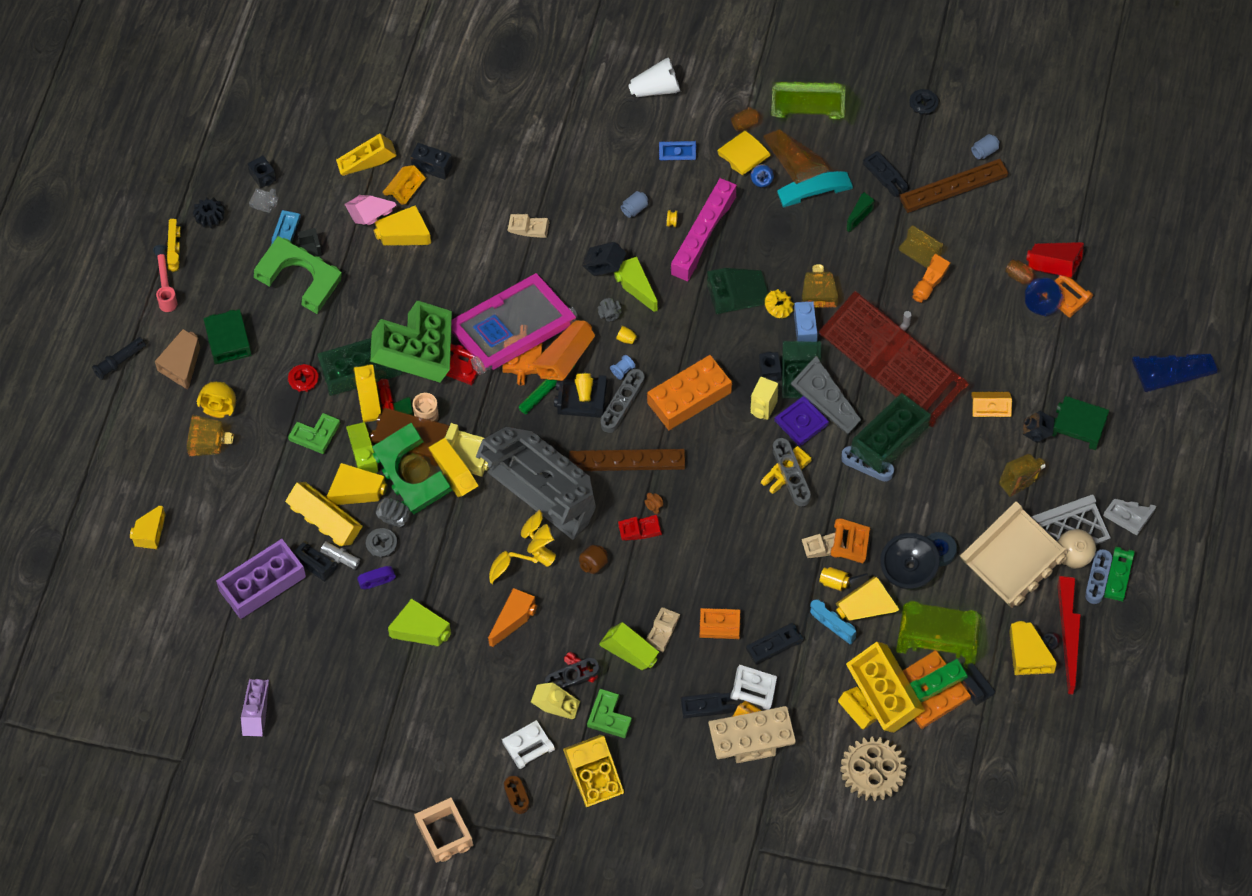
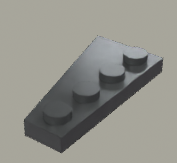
M817 356L791 383L793 388L847 435L861 421Z

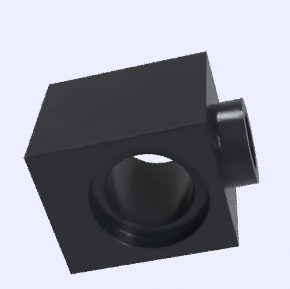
M264 155L248 163L249 173L260 189L276 181L274 169Z
M778 352L759 354L761 377L773 382L781 381Z

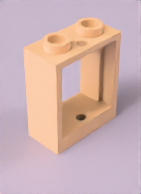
M452 798L414 814L416 823L436 863L447 861L452 855L464 853L473 846L472 838ZM453 814L464 837L437 849L426 825Z

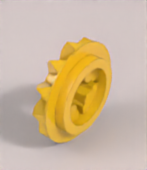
M777 289L771 291L766 296L765 306L772 316L786 318L793 311L794 303L791 301V296L786 295V291L781 292ZM778 301H779V302H780V301H783V302H784L782 305H779V306L777 305V306H775Z

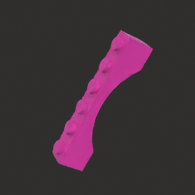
M721 178L718 180L671 263V275L689 281L713 229L721 217L730 209L736 198V184Z

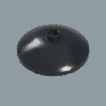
M905 533L892 538L883 548L880 558L881 569L886 579L902 589H917L928 584L937 574L940 562L939 553L935 545L925 536L916 533ZM908 564H913L914 567H913V568H908L907 565H908Z

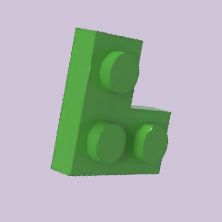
M322 413L314 428L296 422L288 437L289 441L324 454L340 425V420Z
M602 689L599 690L587 727L626 738L632 718L614 713L619 694Z

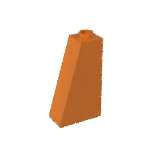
M575 320L531 364L541 379L563 381L595 337L591 330L592 327L588 322Z

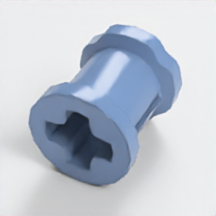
M623 355L622 360L616 365H612L610 369L621 380L626 372L635 368V364L629 356Z

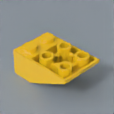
M598 735L563 748L568 765L586 807L624 793L603 735Z

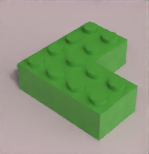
M416 301L408 313L407 327L381 319L372 331L370 362L441 382L450 370L452 311Z

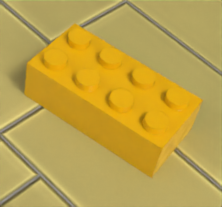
M875 642L846 663L883 730L894 733L925 711L887 644Z

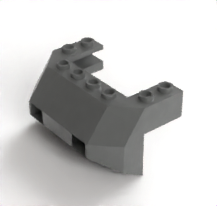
M505 427L482 439L476 458H482L488 463L489 470L487 473L535 511L541 510L544 518L572 540L588 526L596 505L590 476L583 472L582 469L574 465L568 458L564 457L532 431Z

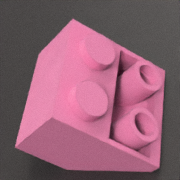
M359 195L347 202L345 206L355 223L371 225L377 221V217L380 215L385 216L393 211L392 208L396 204L395 202L374 196Z

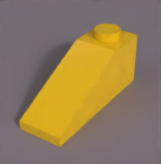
M380 133L336 159L340 174L343 176L382 165L397 155L392 141Z
M446 438L428 447L457 497L463 496L478 487L469 469Z

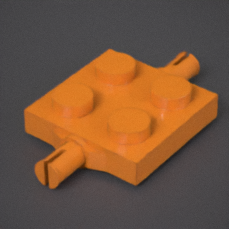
M521 326L520 336H512L504 340V348L527 336L528 327L525 326L524 331V326ZM542 343L503 364V373L516 374L517 384L520 385L521 381V385H524L525 375L538 374L531 364L542 354Z

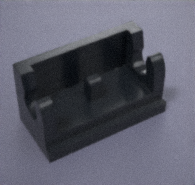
M306 541L293 552L306 570L324 582L338 567L334 560H329L313 549Z

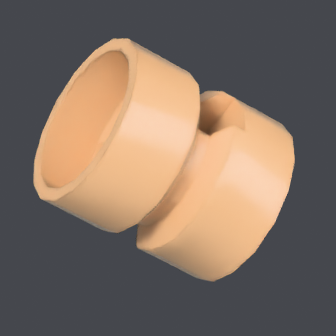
M420 393L417 395L412 403L414 416L437 422L439 412L436 398L430 393Z

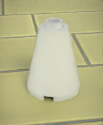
M665 58L631 79V84H629L631 94H635L636 97L680 92L675 71L669 58Z

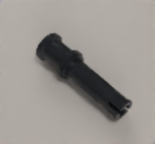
M137 337V339L113 356H106L104 361L98 365H93L92 369L96 376L103 380L106 374L112 370L116 371L120 363L146 347L145 342L140 343L143 339Z

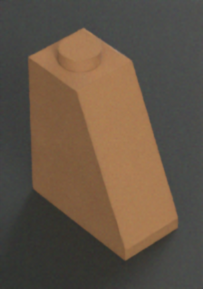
M183 329L155 361L157 371L186 389L190 386L200 350L197 335Z

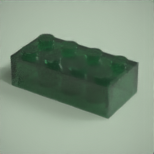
M372 338L317 354L329 396L357 388L354 367L373 365L376 382H379L380 379L400 376L402 371L370 362Z
M901 393L853 438L850 452L880 474L929 427L931 414Z

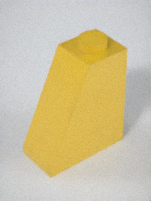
M416 205L375 222L376 229L373 230L377 240L380 239L383 245L431 244L430 233Z
M373 365L354 367L363 422L376 421L378 415L381 414Z
M341 463L327 498L335 505L376 502L380 500L381 495H385L387 484H385V478L382 475Z
M877 577L871 578L835 603L838 607L836 609L837 613L842 619L846 618V620L887 614L899 610Z
M1024 621L1012 623L1010 627V641L1014 675L1054 673L1056 661L1032 623Z

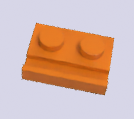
M701 608L700 638L739 639L740 610Z

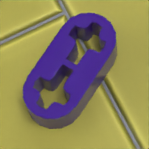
M384 566L361 574L357 580L361 589H370L391 582L396 576L392 566Z

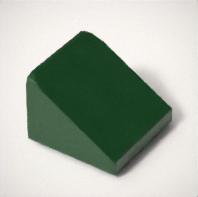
M410 397L393 403L395 411L413 415Z

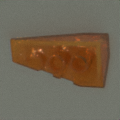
M779 129L763 136L796 184L829 171L828 166L819 155Z

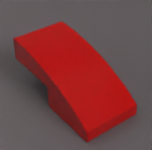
M657 515L639 520L637 517L618 522L622 540H638L662 535Z

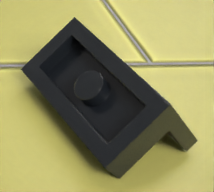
M973 663L963 667L968 678L960 682L971 695L970 699L975 706L995 694L993 688Z

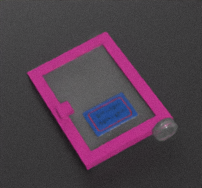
M535 273L452 319L451 331L472 354L471 363L475 371L482 375L491 368L492 370L567 329L571 323L576 321L578 315L573 307L568 309L538 274Z

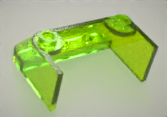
M772 82L771 116L783 118L789 113L825 114L829 116V119L844 118V84Z

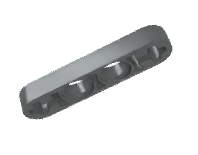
M633 369L627 374L602 415L600 422L604 432L612 433L618 428L642 388L644 374L641 370ZM636 376H638L639 380L636 379L634 382V386H632L633 378H636ZM624 390H630L632 392V395L629 397H624L622 395V392ZM615 405H621L623 406V410L620 412H616L613 410V407ZM611 415H612V416H613L612 424H609V425L607 426V425H606V422H609V421L611 420Z
M778 438L773 443V454L794 503L798 506H806L810 502V490L789 441L784 438ZM779 445H781L782 447H785V448H784V453H785V455H783L781 449L778 448ZM789 460L794 465L787 468L783 465V462ZM796 476L800 479V482L793 484L789 479ZM801 488V494L805 496V499L799 497L798 489Z

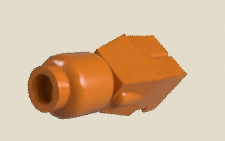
M934 254L922 281H919L913 290L914 295L912 297L915 301L922 303L923 300L928 299L933 288L941 282V279L947 272L950 265L949 261Z

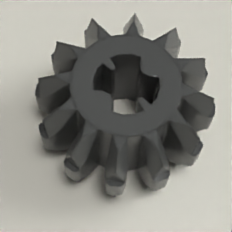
M384 498L378 504L376 514L379 519L388 523V525L402 527L407 522L410 511L407 506L398 502V500Z

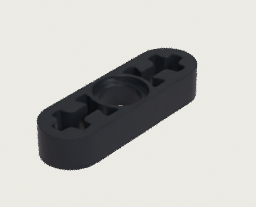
M587 658L547 675L545 683H552L553 678L556 680L564 678L567 683L564 684L562 680L556 683L557 686L564 690L597 676L600 673L601 666L594 658ZM589 663L595 665V667H593V672H590L589 670L583 671V673L585 674L584 676L582 675V671L579 669V667H581L583 670L587 669L589 667ZM576 670L578 672L575 680L568 679L569 671Z

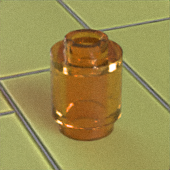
M749 107L734 114V117L731 118L732 125L736 131H743L758 124L759 114L756 109L753 110Z
M1014 259L1010 261L1005 271L1009 277L1023 285L1029 284L1035 275L1033 274L1034 269Z

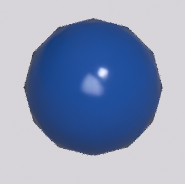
M758 165L751 172V180L757 187H767L773 181L774 173L768 165Z

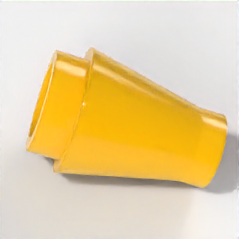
M577 374L575 384L579 401H591L593 384L591 374Z

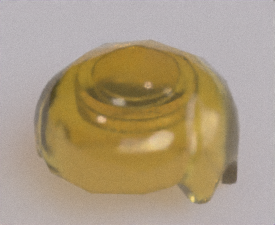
M413 453L407 455L400 463L401 475L407 483H421L430 474L429 464L421 454Z

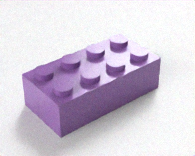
M280 539L216 580L220 593L238 617L242 619L304 579L306 575L303 565L283 539Z

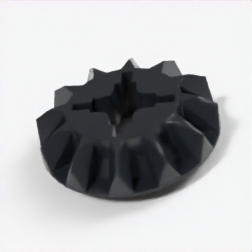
M920 89L911 94L909 103L914 112H918L920 115L923 113L929 115L930 112H935L936 107H938V98L932 91ZM921 98L924 102H927L926 106L921 103Z

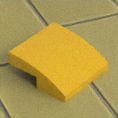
M746 131L717 150L718 155L728 161L731 168L741 175H744L770 156L767 149Z

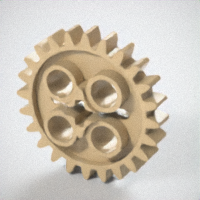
M873 737L870 738V742L863 738L862 744L855 741V748L849 746V752H844L845 759L841 760L843 766L840 772L844 773L842 774V780H847L845 786H852L851 793L857 790L858 797L865 794V800H868L869 796H872L874 801H876L877 796L884 800L885 794L891 797L892 790L898 792V785L902 786V779L906 777L904 771H906L907 766L903 765L905 758H899L901 750L895 752L896 745L889 747V740L883 744L881 737H879L877 742L874 741ZM875 753L877 757L871 758L868 754ZM859 766L862 767L864 770L859 772L856 771L854 768ZM890 766L892 770L886 771L883 767ZM874 779L877 780L879 783L873 785L869 781Z

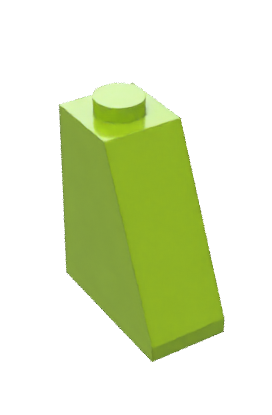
M413 599L408 602L388 627L389 636L393 639L440 646L451 635L450 623Z
M623 622L609 629L599 643L604 649L640 670L648 667L651 668L656 663V656L659 653L658 650Z

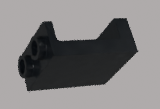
M599 375L598 380H593L591 401L588 402L579 401L575 379L565 378L563 381L557 380L556 390L559 393L554 398V407H557L558 414L601 418L604 414L607 376Z

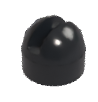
M1054 632L1047 633L1042 639L1048 649H1054L1060 641L1059 636ZM1054 637L1053 643L1050 644L1049 641Z

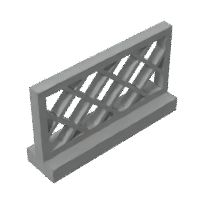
M1094 495L1031 517L1042 528L1046 527L1045 531L1055 538L1057 542L1063 528L1074 530V528L1065 525L1066 520L1071 517L1079 520L1076 529L1083 522L1091 526L1090 535L1094 527L1102 531L1104 537L1099 539L1093 537L1096 545L1110 540L1109 533L1096 507ZM1093 511L1095 515L1093 522L1083 518L1085 512ZM1055 524L1061 527L1058 535L1047 531L1049 525Z

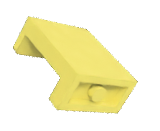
M451 423L445 436L446 440L461 458L470 473L482 477L484 471L489 469L488 463L482 458H476V454L484 438L459 431L458 425Z

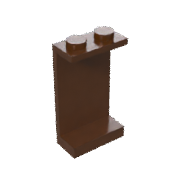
M384 408L383 413L378 415L377 428L372 431L370 436L372 445H376L412 423L424 442L409 452L429 457L431 465L438 467L439 465L428 447L445 438L449 425Z

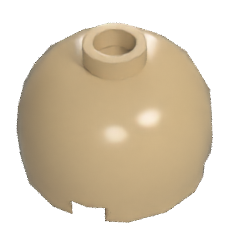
M1074 529L1060 536L1058 543L1065 547L1068 552L1067 558L1062 564L1077 569L1086 566L1092 561L1096 552V544L1088 532Z

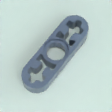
M848 446L842 451L841 460L845 465L881 481L892 479L894 467L891 463L852 446ZM850 453H852L853 457H851L850 459L847 458V455H850ZM869 460L873 463V466L869 468L864 467L862 462ZM888 469V472L882 474V471Z
M1099 550L1094 556L1085 594L1086 600L1092 604L1100 603L1103 599L1112 561V555L1107 550ZM1101 557H1105L1103 567H1099ZM1095 573H1101L1103 574L1104 579L1098 581L1094 579L1093 575ZM1094 586L1098 587L1096 597L1092 596Z

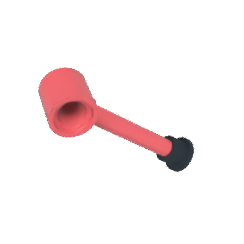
M156 245L153 248V252L158 259L161 288L157 291L156 296L159 308L164 312H171L177 307V299L174 289L169 287L165 260L168 247L166 245Z

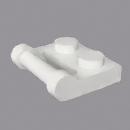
M739 665L736 671L731 699H741L763 706V709L769 710L772 705L777 676ZM741 687L766 695L765 699L742 692Z
M537 720L502 739V743L519 769H522L526 763L544 753H550L555 750L552 742L548 739ZM541 742L543 743L542 746L531 751L530 753L522 757L519 756V754L527 751L528 749L536 746L537 744Z

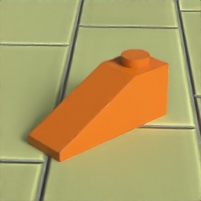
M513 588L488 637L489 646L494 647L526 623L530 615L533 616L537 609L535 596Z

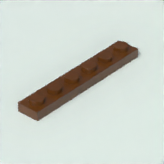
M997 159L900 195V200L906 212L909 213L1008 176V172L1001 159Z
M684 449L569 451V461L583 471L685 469Z

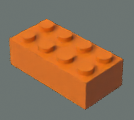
M708 355L648 391L647 403L665 427L671 430L731 394L732 382L712 356Z

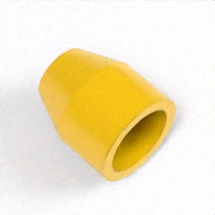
M622 326L616 339L626 344H633L637 336L632 330Z

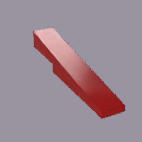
M1059 576L1057 587L1068 694H1073L1076 683L1080 614L1073 613L1075 578Z

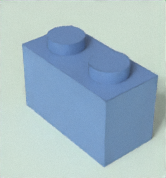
M797 302L794 305L797 345H816L817 328L814 302Z

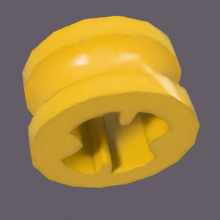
M668 210V227L670 225L676 227L678 211L671 212V210Z

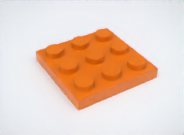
M935 650L904 669L903 673L908 682L911 683L943 667L946 663ZM959 682L921 702L925 711L915 717L914 720L923 729L968 701L971 695L962 683ZM926 685L921 688L923 691L928 690Z

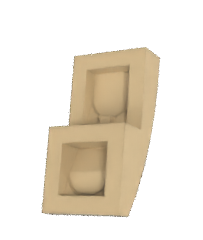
M511 214L508 232L529 237L547 238L550 222L548 218H530L528 214Z
M835 533L822 537L818 534L802 539L807 558L831 555L830 552L831 547L834 545ZM842 540L841 547H842V548H845L844 543H843V540Z
M661 608L646 641L655 649L664 652L680 614Z

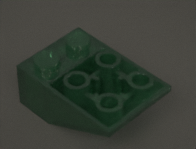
M722 268L707 271V285L716 314L765 304L768 292L761 270Z
M782 342V398L803 397L791 386V383L815 356H817L821 363V342Z

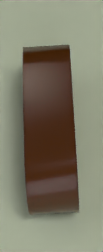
M509 776L504 781L506 796L512 810L517 814H523L529 809L527 794L520 778ZM512 782L514 783V785H516L517 792L515 793L512 787H510V783ZM517 797L520 798L521 802H524L523 807L517 805Z

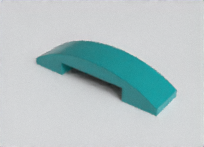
M836 171L802 178L784 186L777 193L782 206L787 207L800 203L802 198L831 190L838 193L853 189L847 172Z

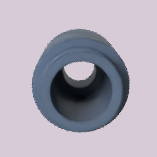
M988 134L975 142L974 146L971 147V151L977 159H984L999 149V141L994 135Z
M636 191L623 201L621 210L629 218L635 216L648 206V198L643 192Z

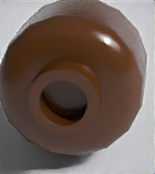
M598 545L587 547L579 556L581 569L591 574L598 573L608 562L606 550Z

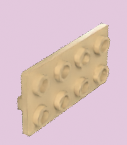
M786 706L709 721V729L717 759L735 756L736 763L776 756V748L795 744V737Z

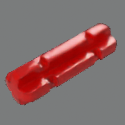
M380 379L378 387L381 402L384 405L382 406L383 410L384 408L394 410L391 390L388 388L390 387L389 380Z
M568 652L564 657V661L568 665L582 661L580 658H576V655L572 652ZM589 666L587 669H584V670H583L581 667H579V669L582 671V675H583V676L585 675V674L583 673V671H585V670H589L590 672H593V669L590 670V666ZM598 675L588 679V681L593 683L598 678Z

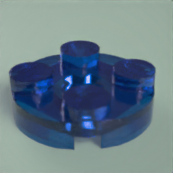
M1049 278L1035 279L1025 290V304L1030 311L1037 315L1048 316L1054 313L1060 307L1064 298L1060 286ZM1047 292V299L1040 301V294Z

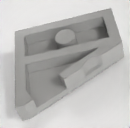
M1114 499L1103 516L1133 534L1138 535L1154 513L1156 506L1143 507L1138 506L1137 502H1125L1124 500Z

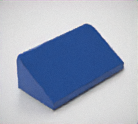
M696 141L659 142V160H696Z

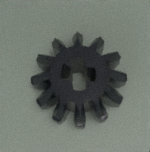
M206 196L205 201L199 199V204H194L193 216L196 223L201 224L203 228L207 225L212 228L213 224L218 226L219 221H223L224 208L222 203L216 201L214 197L209 200Z

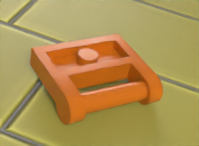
M1059 275L1043 291L1042 295L1070 318L1092 298L1093 293L1089 290L1086 291L1070 277ZM1066 283L1075 292H1077L1081 296V298L1078 299L1065 287H1063L1062 284Z
M836 519L834 525L836 531L834 545L831 547V556L843 557L864 563L870 527L844 519ZM844 529L849 530L846 549L841 547Z

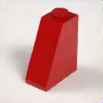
M1084 243L1035 244L1032 250H1029L1027 253L1029 269L1072 278L1083 259Z

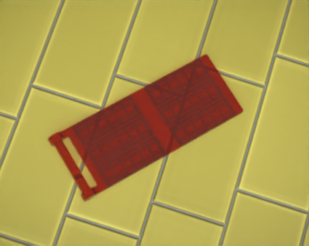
M856 291L852 293L819 331L821 336L922 418L930 427L936 424V419L962 389H966L969 385L965 379L953 372ZM954 380L957 385L930 416L927 415L925 412Z

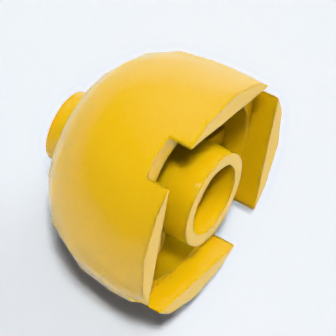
M210 382L200 391L197 405L198 407L201 405L204 408L203 412L212 417L224 418L228 414L230 416L236 405L235 392L224 382Z

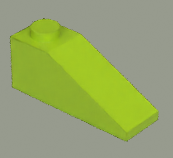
M634 257L623 261L619 271L614 272L616 281L620 282L623 289L653 312L658 311L657 299L638 258Z
M365 422L346 426L357 468L378 473L377 462L372 455L374 451Z

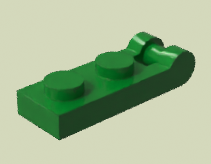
M1115 546L1104 597L1123 602L1134 550L1129 549V551L1121 550V547ZM1119 557L1125 558L1126 563L1118 561Z
M955 659L921 679L912 681L910 685L919 701L924 702L968 677L958 659ZM926 685L928 690L923 691L921 688Z

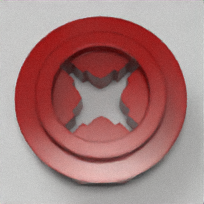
M301 364L295 366L289 372L288 382L292 389H296L298 392H308L309 389H314L316 383H318V373L312 366ZM302 373H303V376H305V378H306V382H305V383H303L302 380H301V374H302Z

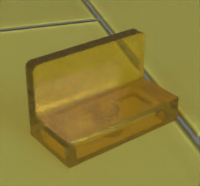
M912 225L908 229L907 239L901 244L899 251L928 268L934 254L941 255L943 244Z

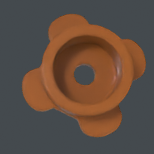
M648 493L645 504L649 510L658 514L659 508L663 506V500L656 493Z

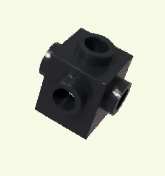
M1042 411L1034 413L1024 419L1023 435L1037 443L1053 435L1054 418Z

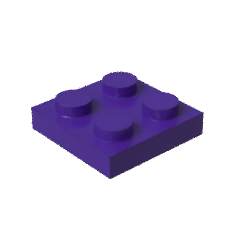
M804 396L775 417V422L799 447L829 425V421Z

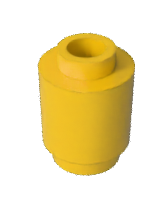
M824 567L819 581L824 586L842 591L844 588L847 589L849 585L848 578L850 577H848L847 572L832 567Z

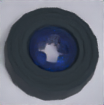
M935 532L926 537L935 547H943V552L941 550L938 551L939 567L946 566L954 560L957 553V545L950 535L943 532Z

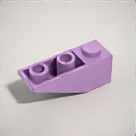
M249 679L241 714L242 736H263L269 680Z

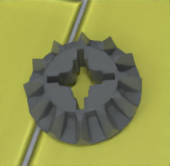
M375 529L366 538L367 550L373 556L376 555L382 558V556H389L391 552L395 551L397 539L395 534L388 529ZM378 538L385 542V548L378 545Z

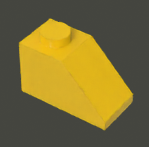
M163 506L156 507L136 520L135 526L130 531V539L133 540L135 547L158 549L165 519Z

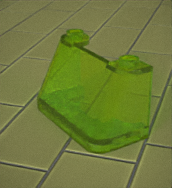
M909 601L903 605L896 652L906 654L908 648H913L912 651H916L917 647L956 653V658H960L961 655L965 658L966 664L973 663L975 665L982 618L978 612L973 610L961 611Z

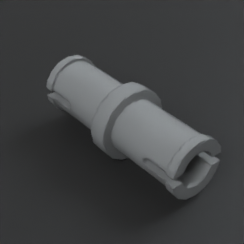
M327 541L321 547V553L334 558L335 562H341L354 570L360 563V558L347 553L346 549H340Z

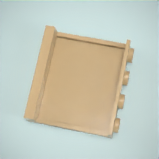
M1015 502L960 557L994 592L1013 608L1015 605L1019 606L1024 601V596L1029 591L1033 592L1038 587V582L1042 578L1046 579L1053 572L1052 569L1057 564L1060 565L1066 560L1068 552L1065 547H1062L1034 521L1019 503Z

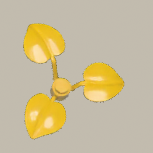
M541 510L532 515L521 530L523 538L530 535L533 539L527 551L532 553L534 557L513 552L508 554L507 551L502 552L491 566L489 573L491 584L507 569L511 557L530 560L534 563L539 561L546 567L553 563L556 554L544 546L554 540L550 527L545 524L534 534V531L540 526L542 521Z

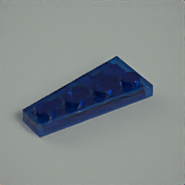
M1211 354L1186 355V357L1168 355V357L1157 358V356L1132 358L1145 392L1216 374L1218 370Z

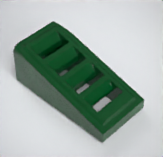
M865 192L861 194L847 220L846 231L851 232L873 211L874 199Z

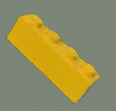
M297 482L285 501L294 512L305 516L304 519L307 522L315 524L319 527L318 530L321 533L332 537L333 542L339 546L352 545L363 527L307 482Z

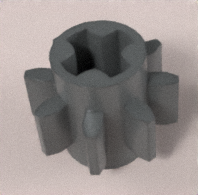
M612 298L602 300L600 306H598L600 318L605 317L606 321L616 320L619 317V313H621L619 301L614 302Z

